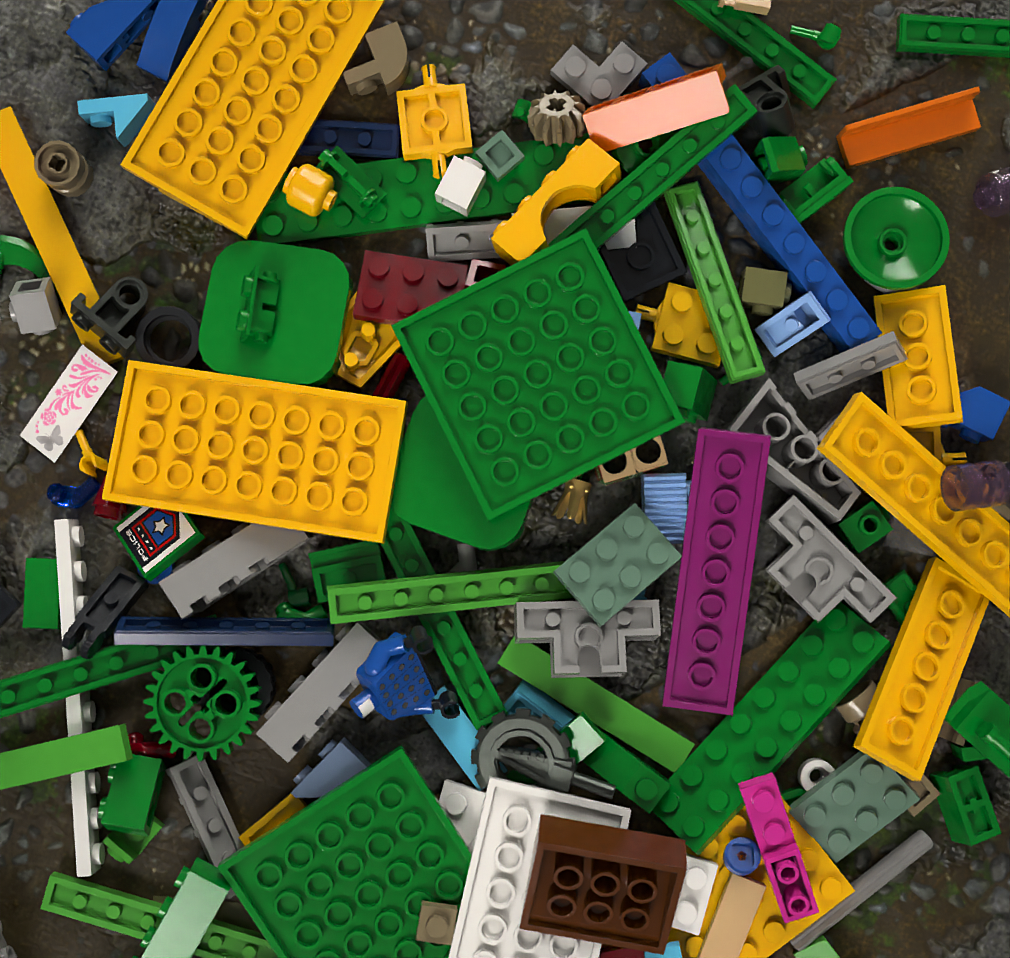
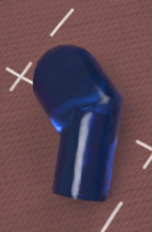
M89 476L78 487L53 483L48 487L46 495L51 500V503L57 507L78 509L97 494L101 484L92 476Z

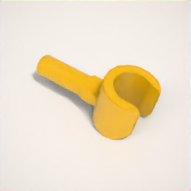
M82 429L77 430L75 435L83 454L79 462V468L82 472L97 478L96 467L107 471L108 462L93 453Z

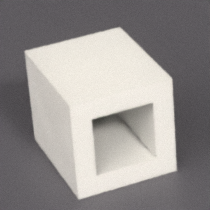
M454 156L435 192L436 201L467 217L486 181V171L482 170L483 165L467 156H464L463 160Z

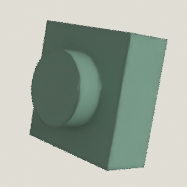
M503 130L498 132L475 152V156L497 182L525 160L523 153Z

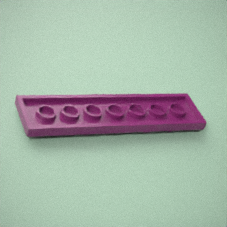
M698 427L662 706L733 715L771 442L770 435Z

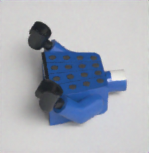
M415 626L410 631L409 637L395 631L388 639L374 644L366 661L356 672L363 691L349 701L350 706L360 718H364L373 710H376L389 720L412 715L434 714L435 710H440L442 716L447 719H454L459 716L460 709L459 705H457V695L454 692L444 691L440 694L439 699H434L437 691L421 656L431 652L434 645L432 637L427 635L424 627Z

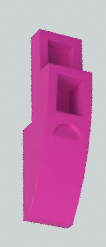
M771 772L738 783L745 810L784 923L819 913L800 850L796 844L773 773Z

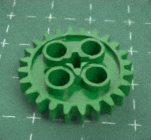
M189 645L186 647V656L180 650L173 652L175 663L168 658L161 661L165 672L155 670L151 673L158 682L147 684L145 687L154 695L143 700L144 704L153 706V711L144 716L147 719H156L157 723L152 726L150 732L159 730L163 732L158 742L159 744H163L168 740L173 742L170 753L173 754L178 749L184 748L183 759L187 760L195 751L198 762H202L209 751L212 759L217 760L220 757V748L229 755L234 751L232 741L239 746L246 742L241 732L251 735L255 731L248 722L258 721L261 717L252 709L263 704L262 700L253 698V694L262 688L259 685H250L249 681L255 677L256 672L245 674L243 669L248 661L244 660L238 664L234 663L235 651L230 652L224 657L222 645L217 646L213 653H210L209 645H201L199 653L194 645ZM199 667L210 671L212 676L210 685H202L197 680L196 674ZM222 679L227 680V684L207 702L206 707L197 711L185 725L180 724V719L200 702V697L213 690ZM174 692L180 693L185 698L186 704L183 710H177L172 706L171 695ZM223 694H231L236 699L237 706L235 711H227L221 705ZM197 719H204L209 723L211 730L208 736L200 735L196 731L195 723Z

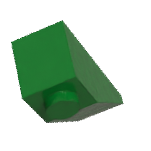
M597 727L606 737L605 742L582 761L610 784L616 785L617 790L650 814L671 784L666 777Z

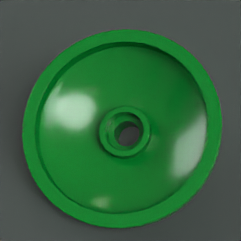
M904 187L881 188L864 196L849 213L843 229L844 251L853 269L869 283L889 290L911 289L925 283L941 268L949 250V229L940 209L925 195ZM885 242L893 243L895 250H888L885 247Z

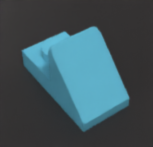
M147 93L77 101L79 115L91 126L98 128L109 127L112 125V122H115L116 138L124 147L141 130L155 107L154 101Z

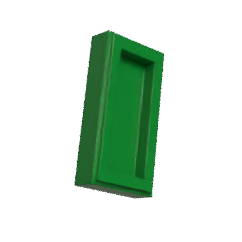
M26 558L23 628L61 629L56 558Z

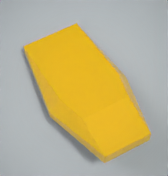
M356 292L349 302L339 357L341 365L336 376L362 389L401 345L391 325L354 320L353 310Z

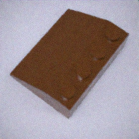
M540 814L519 929L664 955L687 871L686 840Z

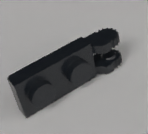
M116 566L75 616L76 620L69 627L65 635H63L61 646L67 650L74 649L83 639L87 629L91 631V634L80 648V655L87 660L93 658L96 652L101 649L104 639H107L115 630L120 618L126 616L149 587L147 579L120 566Z

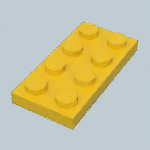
M945 285L873 296L876 323L882 331L878 337L894 331L908 358L906 361L882 370L887 415L904 430L962 423L963 416Z

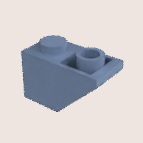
M345 737L338 744L332 739L317 754L322 760L313 769L307 765L293 779L297 786L292 790L291 794L295 798H320L372 763Z

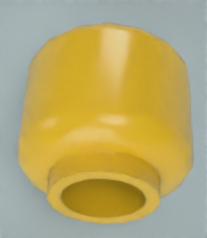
M304 164L299 168L293 167L285 180L282 190L286 194V201L291 207L312 217L318 216L324 209L330 211L338 196V192L333 190V176L311 164Z

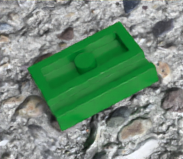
M364 541L308 553L318 603L328 601L327 586L387 580L379 543Z

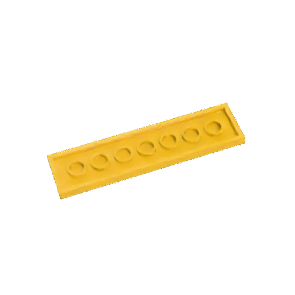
M863 392L855 393L816 449L1010 618V523Z

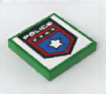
M143 506L137 507L112 528L144 578L150 582L205 538V535L190 514Z

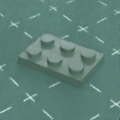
M634 503L554 570L553 573L597 625L601 627L680 560L682 555L639 506Z
M859 751L790 804L791 809L789 813L818 842L827 855L837 863L917 803L920 797L900 773Z

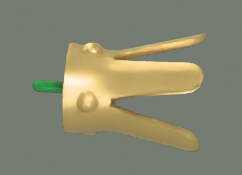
M582 475L578 479L566 482L564 492L552 516L556 515L557 519H561L567 510V517L569 519L575 517L577 524H581L583 519L587 525V498L592 484L582 481Z

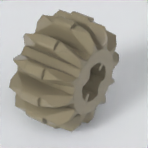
M554 89L553 94L549 95L541 93L540 99L531 101L529 115L527 116L528 127H530V132L534 135L535 141H544L545 146L555 143L561 147L564 142L574 144L575 138L582 137L585 130V122L582 116L586 111L585 105L582 104L580 96H571L569 90L557 93Z

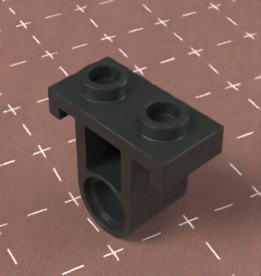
M776 65L738 87L758 110V113L747 124L759 135L766 138L788 136L795 128V121L789 102L792 97L783 68Z
M121 278L90 309L86 306V296L80 292L71 302L70 313L73 314L71 318L84 331L92 330L101 338L99 340L100 344L113 355L119 353L122 357L126 358L133 351L136 339L132 335L125 339L122 335L145 311L148 298L147 287L137 278ZM125 293H131L138 298V302L132 305L125 304L120 299V296Z

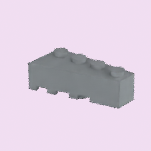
M768 378L757 388L726 430L770 435L771 442L766 477L788 495H794L811 513L825 524L831 525L843 518L861 492L843 471L816 449L820 440L811 430L808 431L796 416L797 412L789 402L786 403L776 391L777 387Z
M244 522L231 531L233 536L223 542L218 540L201 551L203 553L201 556L193 561L187 560L172 570L173 573L158 583L182 619L196 616L313 537L309 532Z
M362 621L357 622L354 626L348 622L336 635L335 638L339 643L332 651L329 652L325 648L311 663L315 667L307 678L301 675L288 689L291 693L289 698L283 704L277 701L264 715L267 722L256 734L287 763L303 748L360 684L356 676L357 669L366 661L374 644L382 640Z

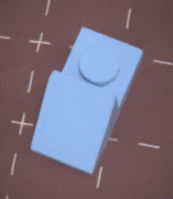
M809 291L794 299L784 309L764 321L754 330L771 354L776 357L828 323L831 318L813 293Z

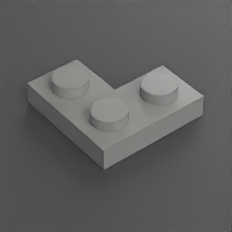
M622 41L600 66L595 64L576 46L572 45L551 69L550 75L572 94L580 96V100L587 107H591L621 97L647 68L648 63Z

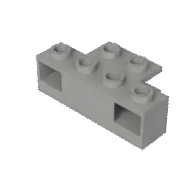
M794 495L787 498L765 520L789 544L765 571L814 620L820 622L843 599L864 621L871 623L896 599Z
M659 599L632 600L601 627L597 625L578 601L516 602L514 607L515 644L550 643L551 678L621 677L622 674L627 672L625 641H654L661 635Z

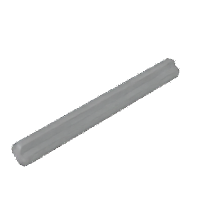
M923 830L915 832L853 881L851 885L855 891L795 936L790 940V943L797 951L805 949L930 850L934 845L931 838Z

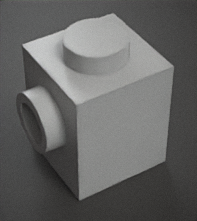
M51 277L17 281L9 295L11 301L9 303V312L12 321L18 322L21 334L34 333L35 335H45L57 328L62 312Z

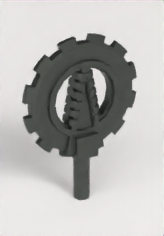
M516 708L515 714L507 715L504 710L492 716L493 723L488 728L482 725L475 736L479 743L477 749L471 750V764L477 765L479 774H476L475 778L481 789L487 788L490 776L510 780L501 770L499 762H503L504 765L510 766L511 769L517 770L522 775L524 774L528 779L531 778L535 782L528 784L531 786L566 793L571 786H575L609 799L613 798L616 785L576 772L578 765H576V758L570 757L568 747L572 746L568 735L566 732L560 734L553 726L556 721L545 714L540 718L532 715L531 709ZM523 736L538 742L545 751L524 749L522 747L516 748V746L508 747V745L502 744L509 738Z

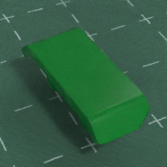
M980 681L969 687L948 710L944 720L1010 779V706Z

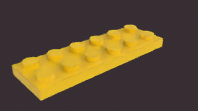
M938 557L929 558L853 745L856 749L912 781H921L990 601L948 563Z

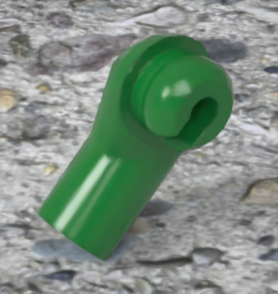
M282 602L275 610L276 618H329L322 603L306 612L294 609L290 602Z

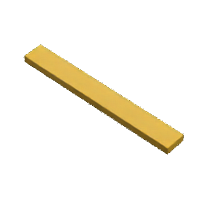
M11 106L0 110V169L81 344L108 365L120 361L124 357L119 353L113 355L100 344L99 340L101 338L92 330L84 331L71 318L73 316L70 313L71 302L80 292L86 296V306L89 309L100 298L47 184L38 177L35 171V158Z

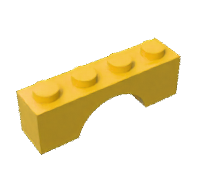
M589 138L581 146H575L568 153L565 162L557 171L549 172L543 179L541 187L532 196L528 195L520 202L517 212L508 221L504 220L496 227L491 238L495 253L508 264L513 265L547 248L548 243L544 235V229L553 210L567 202L576 200L598 202L621 180L620 163Z

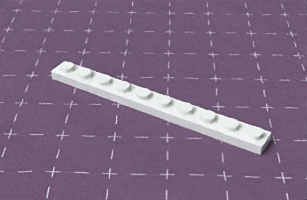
M78 519L54 520L62 639L63 635H65L69 627L76 620L75 616L88 602L87 596H83V582L87 578V568L85 562L81 561L80 547L84 545L85 536L83 527L79 526ZM85 631L83 639L74 649L67 650L62 646L63 660L80 655V648L90 635L89 631ZM90 690L66 698L68 737L92 731V722L96 718L95 703L90 701ZM95 768L70 774L77 877L92 876L101 868L105 861V847L103 843H99V829L102 827V819L98 817L99 807H97L96 793L100 791L101 782L98 772H95Z

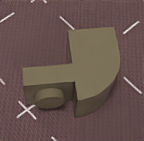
M397 21L365 34L373 60L342 72L351 95L356 93L358 95L369 94L377 89V85L382 83L387 95H391L405 82L409 72V56L406 42Z

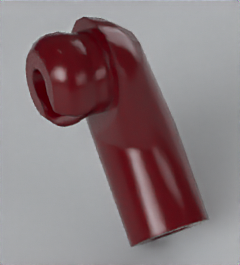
M134 732L128 734L131 751L134 755L157 759L173 758L176 756V752L170 753L173 743L170 740L163 744H159V741L143 742L144 736L141 733Z

